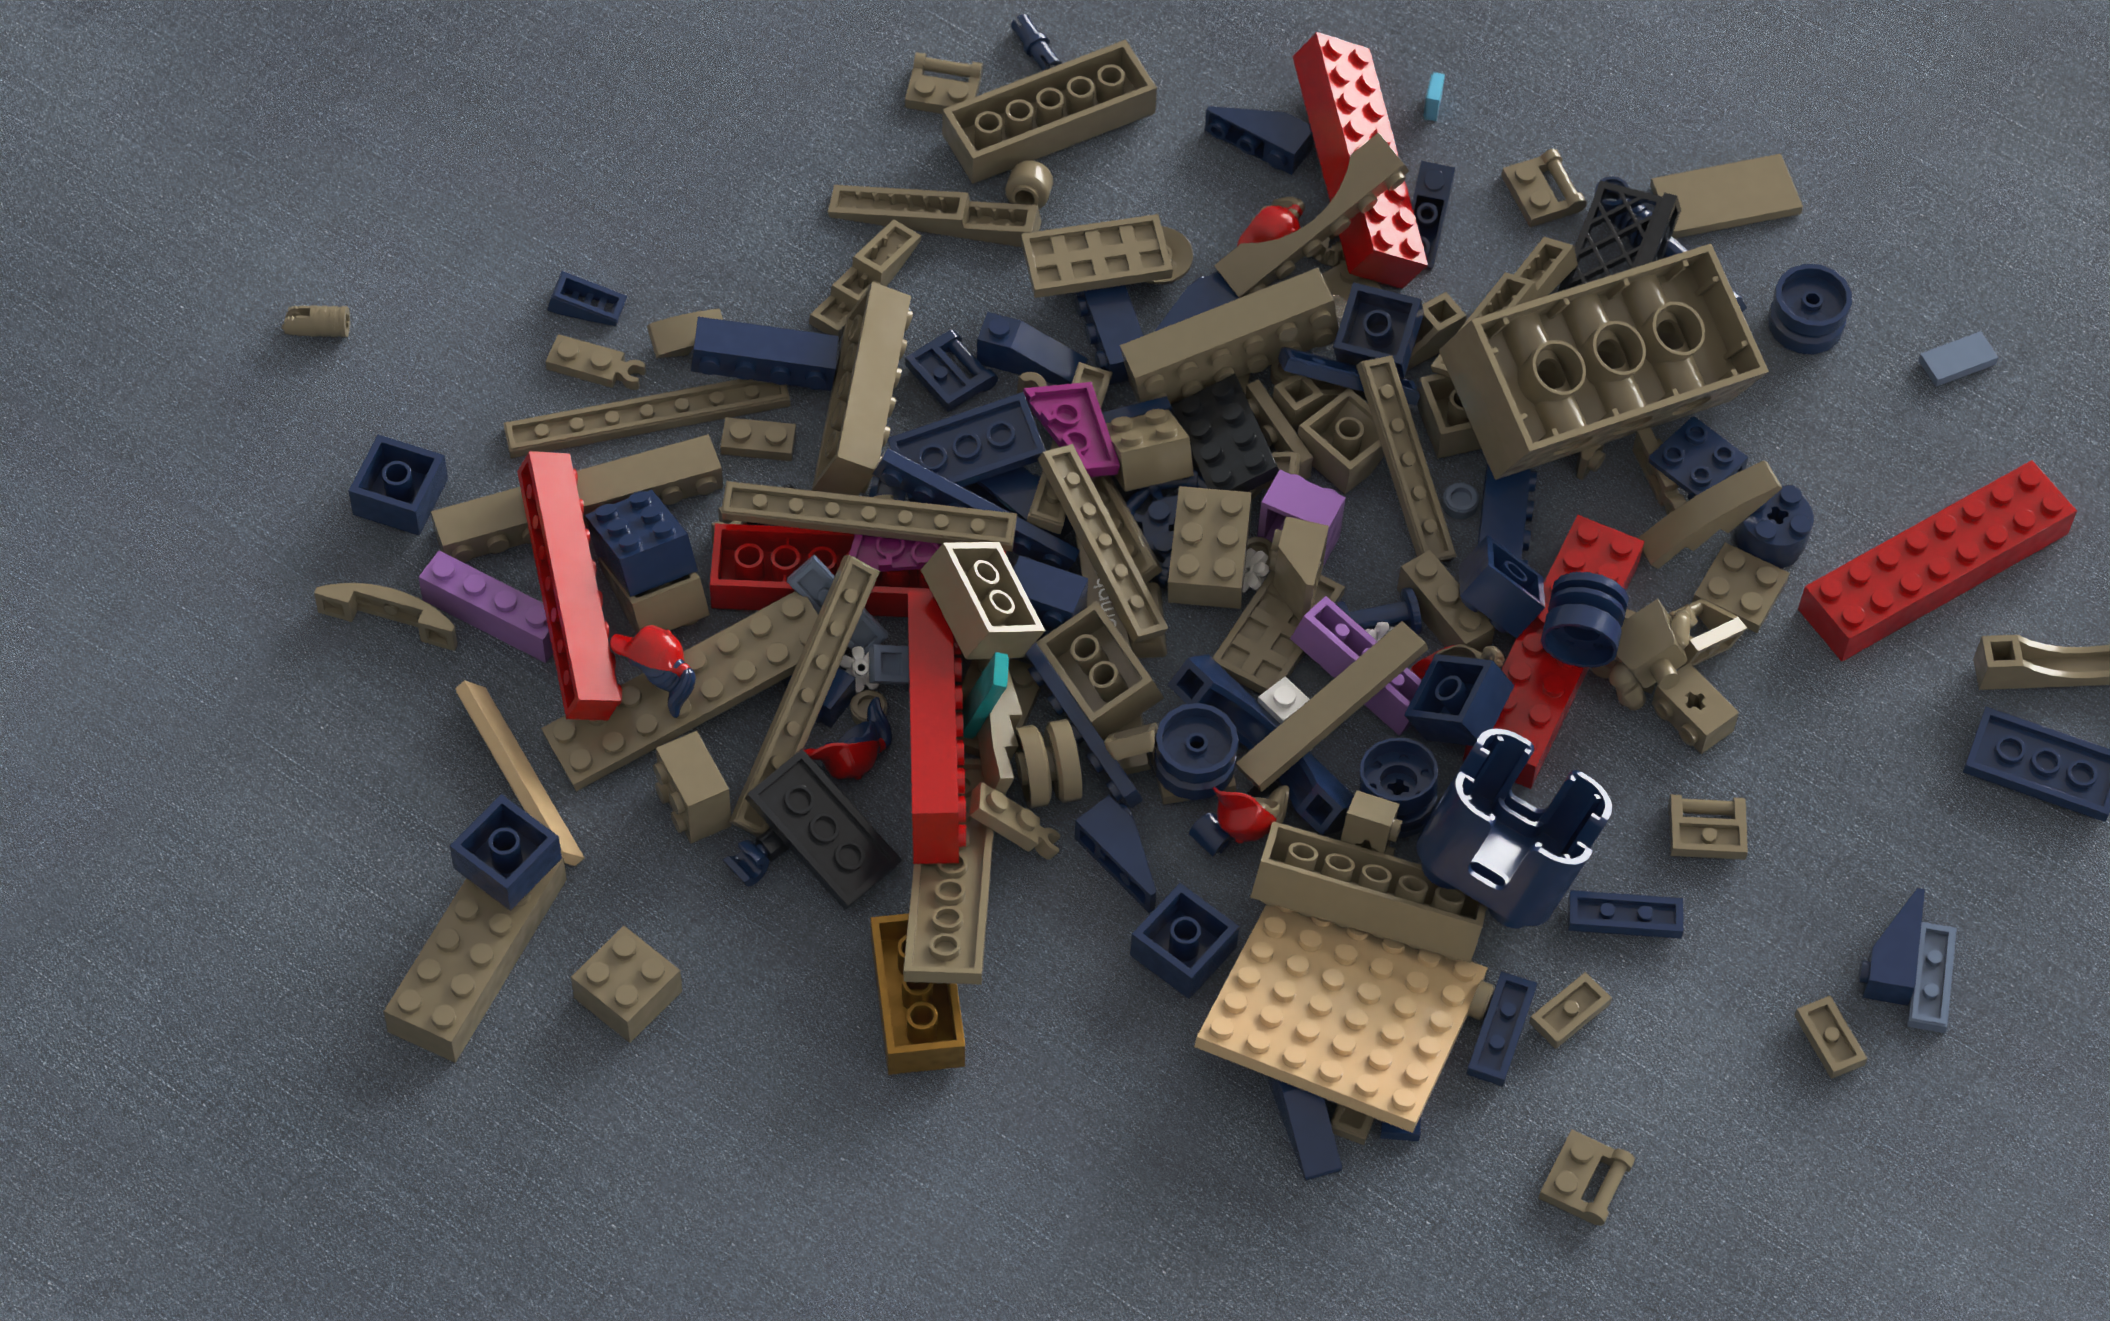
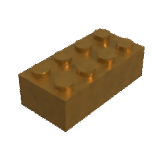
M909 913L871 917V944L888 1075L965 1067V1040L957 984L904 982L903 970Z

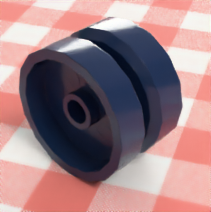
M1802 264L1792 267L1782 274L1776 285L1768 314V327L1774 339L1785 348L1800 354H1818L1828 351L1835 346L1844 332L1846 319L1852 305V291L1846 279L1835 270L1819 264Z
M1192 703L1181 705L1169 711L1161 720L1155 740L1154 768L1156 777L1166 790L1177 797L1190 800L1208 799L1215 796L1214 786L1218 790L1224 791L1233 778L1239 741L1236 726L1228 715L1214 706Z

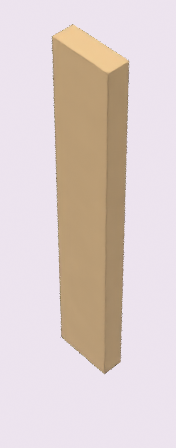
M464 680L455 688L456 692L525 812L559 836L561 856L564 858V863L576 866L585 857L486 687Z

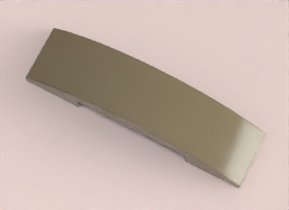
M364 583L324 585L317 587L314 592L318 613L352 622L357 611H362L418 627L421 642L453 651L458 646L455 626L452 622L427 602L408 593L389 587Z

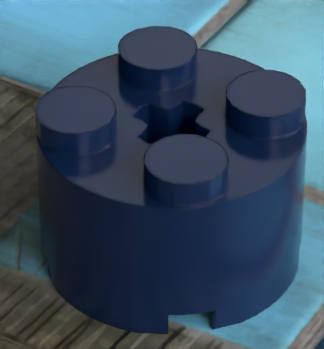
M1793 485L1782 486L1778 493L1737 526L1735 541L1738 549L1779 568L1793 565L1807 546L1814 522L1813 510L1809 502L1802 496V492L1798 487Z

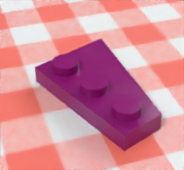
M1092 382L1023 388L1030 410L1059 447L1074 445L1090 477L1118 474L1120 463Z
M855 534L849 555L880 572L922 569L942 544Z

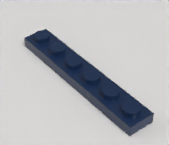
M889 448L882 455L872 475L880 478L887 486L899 488L912 495L919 503L1008 512ZM1017 517L1012 551L1018 555L1027 556L1035 561L1068 571L1076 561L1080 549Z
M1035 642L1023 656H1027L1033 664L1027 670L1039 688L1045 684L1048 686L1052 694L1047 699L1057 714L1060 716L1065 712L1072 721L1070 725L1078 745L1085 741L1091 749V752L1086 754L1096 771L1098 773L1102 770L1107 772L1111 780L1106 783V786L1117 802L1125 799L1132 809L1142 802L1143 798L1118 761L1109 754L1104 741Z

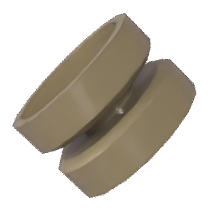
M1063 719L1048 722L1044 731V740L1041 732L1034 725L1015 728L1014 733L1018 742V748L1015 751L1016 768L1027 807L1032 809L1048 806L1052 797V787L1056 797L1062 803L1081 800L1083 786L1080 761L1069 721Z

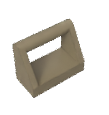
M1704 599L1690 603L1689 605L1695 616H1699L1710 631L1695 638L1689 635V644L1684 649L1687 661L1679 669L1688 663L1695 666L1730 649L1747 627L1738 616ZM1686 606L1681 607L1675 610L1674 612H1677L1678 610H1683Z

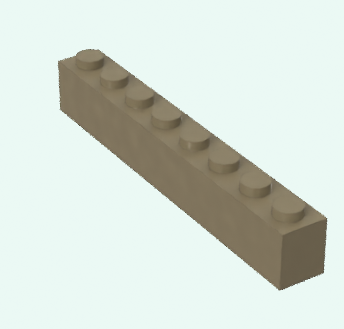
M709 434L577 471V490L579 498L584 503L583 520L585 527L588 526L586 514L594 512L602 505L615 504L628 499L632 494L639 491H649L652 489L663 504L672 505L682 499L696 495H708L715 490L723 488L722 467ZM520 487L431 511L434 533L441 552L463 563L486 554L501 553L508 548L525 543L531 544Z

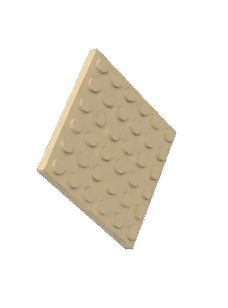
M1266 905L1201 1027L1194 1047L1413 1133L1466 1020L1480 981L1485 979L1488 967L1472 961L1469 963L1462 960H1452L1439 953L1425 949H1415L1405 943L1388 938H1377L1368 932L1351 927H1340L1334 922L1314 916H1303L1297 911Z

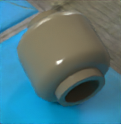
M1025 160L1018 163L1011 170L1005 187L1008 201L1010 204L1038 205V209H1041L1047 203L1053 186L1052 174L1046 166L1036 161Z

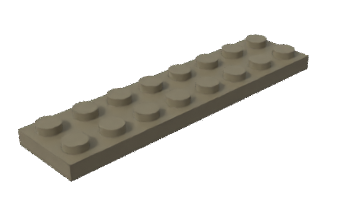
M795 591L683 651L684 662L694 670L696 682L690 696L684 702L678 718H674L670 714L668 708L669 692L653 685L645 674L642 673L620 685L622 688V701L608 721L566 719L564 715L542 727L541 730L574 789L578 791L793 675L818 614L808 597H803Z
M964 759V765H957V768H964L965 794H958V796H965L966 822H959V825H966V847L959 848V863L914 864L903 970L904 982L982 985L994 830L970 816L972 789L980 782L985 783L980 759Z

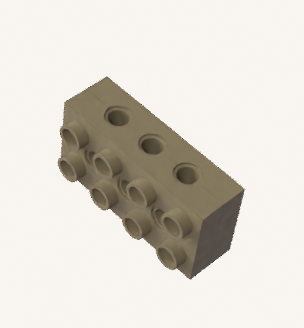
M1711 243L1472 319L1439 349L1495 480L1637 433L1638 430L1644 428H1652L1730 402L1769 372Z

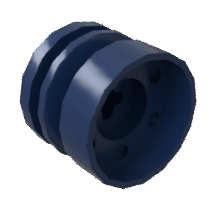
M1572 572L1561 575L1554 581L1548 606L1549 612L1546 615L1541 643L1544 650L1553 658L1578 667H1600L1612 662L1617 655L1622 633L1621 627L1624 623L1629 600L1626 590L1616 581L1595 573Z
M1389 738L1377 742L1365 752L1360 762V791L1400 804L1396 819L1402 820V826L1398 838H1407L1421 833L1437 806L1438 763L1432 751L1420 742L1408 738Z

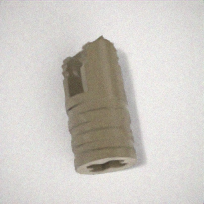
M291 306L288 307V312L285 316L287 318H285L281 328L285 334L293 336L348 337L350 330L349 307Z

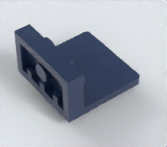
M1691 417L1649 456L1648 462L1688 493L1687 499L1691 500L1726 478L1744 470L1748 456L1698 418Z

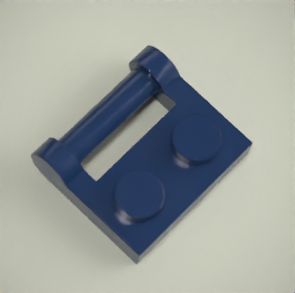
M955 330L945 332L905 357V366L947 412L977 393L990 390L998 382V376L991 369H986L961 343L962 338ZM945 351L952 352L974 377L969 379L949 358Z

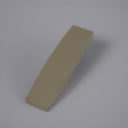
M893 219L853 256L852 267L832 285L831 295L810 314L809 324L825 334L839 336L840 338L844 333L848 314L871 282L887 287L920 243L922 235Z
M1763 460L1698 494L1639 536L1638 539L1645 541L1643 552L1649 563L1660 569L1685 547L1694 551L1720 529L1727 533L1731 532L1778 493L1782 486L1768 462Z
M1009 670L1007 688L978 731L981 768L985 784L994 790L1002 792L1004 795L1014 780V774L1010 765V760L1018 748L1014 729L1023 715Z

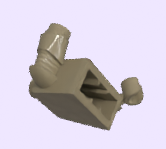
M1656 599L1624 620L1615 658L1617 663L1609 675V682L1615 686L1617 699L1620 704L1630 710H1638L1646 702V696L1642 688H1648L1656 682L1664 690L1671 689L1677 685L1680 677L1676 669L1687 661L1684 649L1689 644L1690 628L1698 622L1689 604H1686L1683 610L1672 611L1668 614L1659 599Z

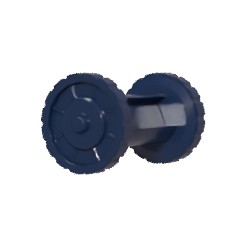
M1411 587L1401 590L1400 602L1349 612L1344 601L1335 602L1341 610L1364 630L1375 629L1378 622H1388L1389 627H1395L1403 621L1417 635L1421 633L1420 608L1417 597Z

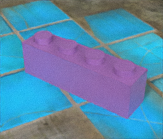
M441 551L436 553L420 574L419 582L423 601L545 663L553 654L542 602Z
M1327 596L1304 615L1290 638L1334 678L1378 642ZM1406 668L1364 705L1400 736L1412 725L1404 714L1422 680Z

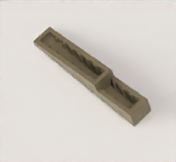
M834 185L828 208V215L831 218L887 226L894 219L914 231L1022 247L1021 234L1040 231L1041 226L1038 205L970 201L969 193Z
M1543 237L1514 275L1506 272L1503 274L1460 330L1472 319L1549 295L1578 266L1574 245ZM1439 355L1431 365L1432 372L1450 377L1441 355Z

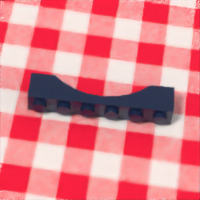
M1209 654L1187 658L1167 685L1186 704L1201 703L1211 705L1227 714L1236 726L1239 742L1249 750L1254 748L1280 725ZM1308 752L1277 780L1282 786L1287 785L1290 788L1289 798L1295 811L1320 835L1339 832L1344 828L1346 815L1354 795Z

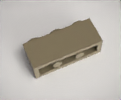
M1431 550L1401 566L1397 590L1400 593L1403 588L1411 587L1418 600L1421 619L1444 647L1464 644L1483 653L1485 647L1492 646L1495 627L1479 610L1474 612L1464 605L1460 597V584Z

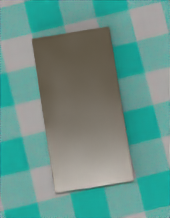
M1781 153L1652 178L1650 183L1654 195L1663 197L1665 192L1678 196L1681 213L1672 234L1674 239L1798 215L1803 210L1802 202Z

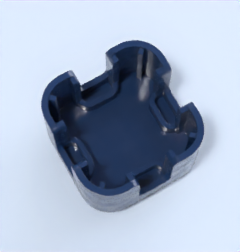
M1489 729L1479 736L1439 800L1417 840V853L1422 861L1423 873L1435 885L1445 889L1460 890L1485 905L1492 917L1506 927L1519 929L1525 926H1538L1544 924L1550 918L1593 852L1591 846L1603 830L1612 813V803L1600 784L1578 770H1573L1568 774L1545 809H1537L1515 796L1511 787L1529 761L1534 751V746L1532 742L1512 731Z

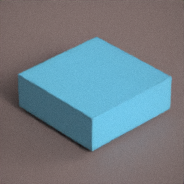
M1435 72L1431 74L1423 114L1425 120L1436 121L1445 74Z

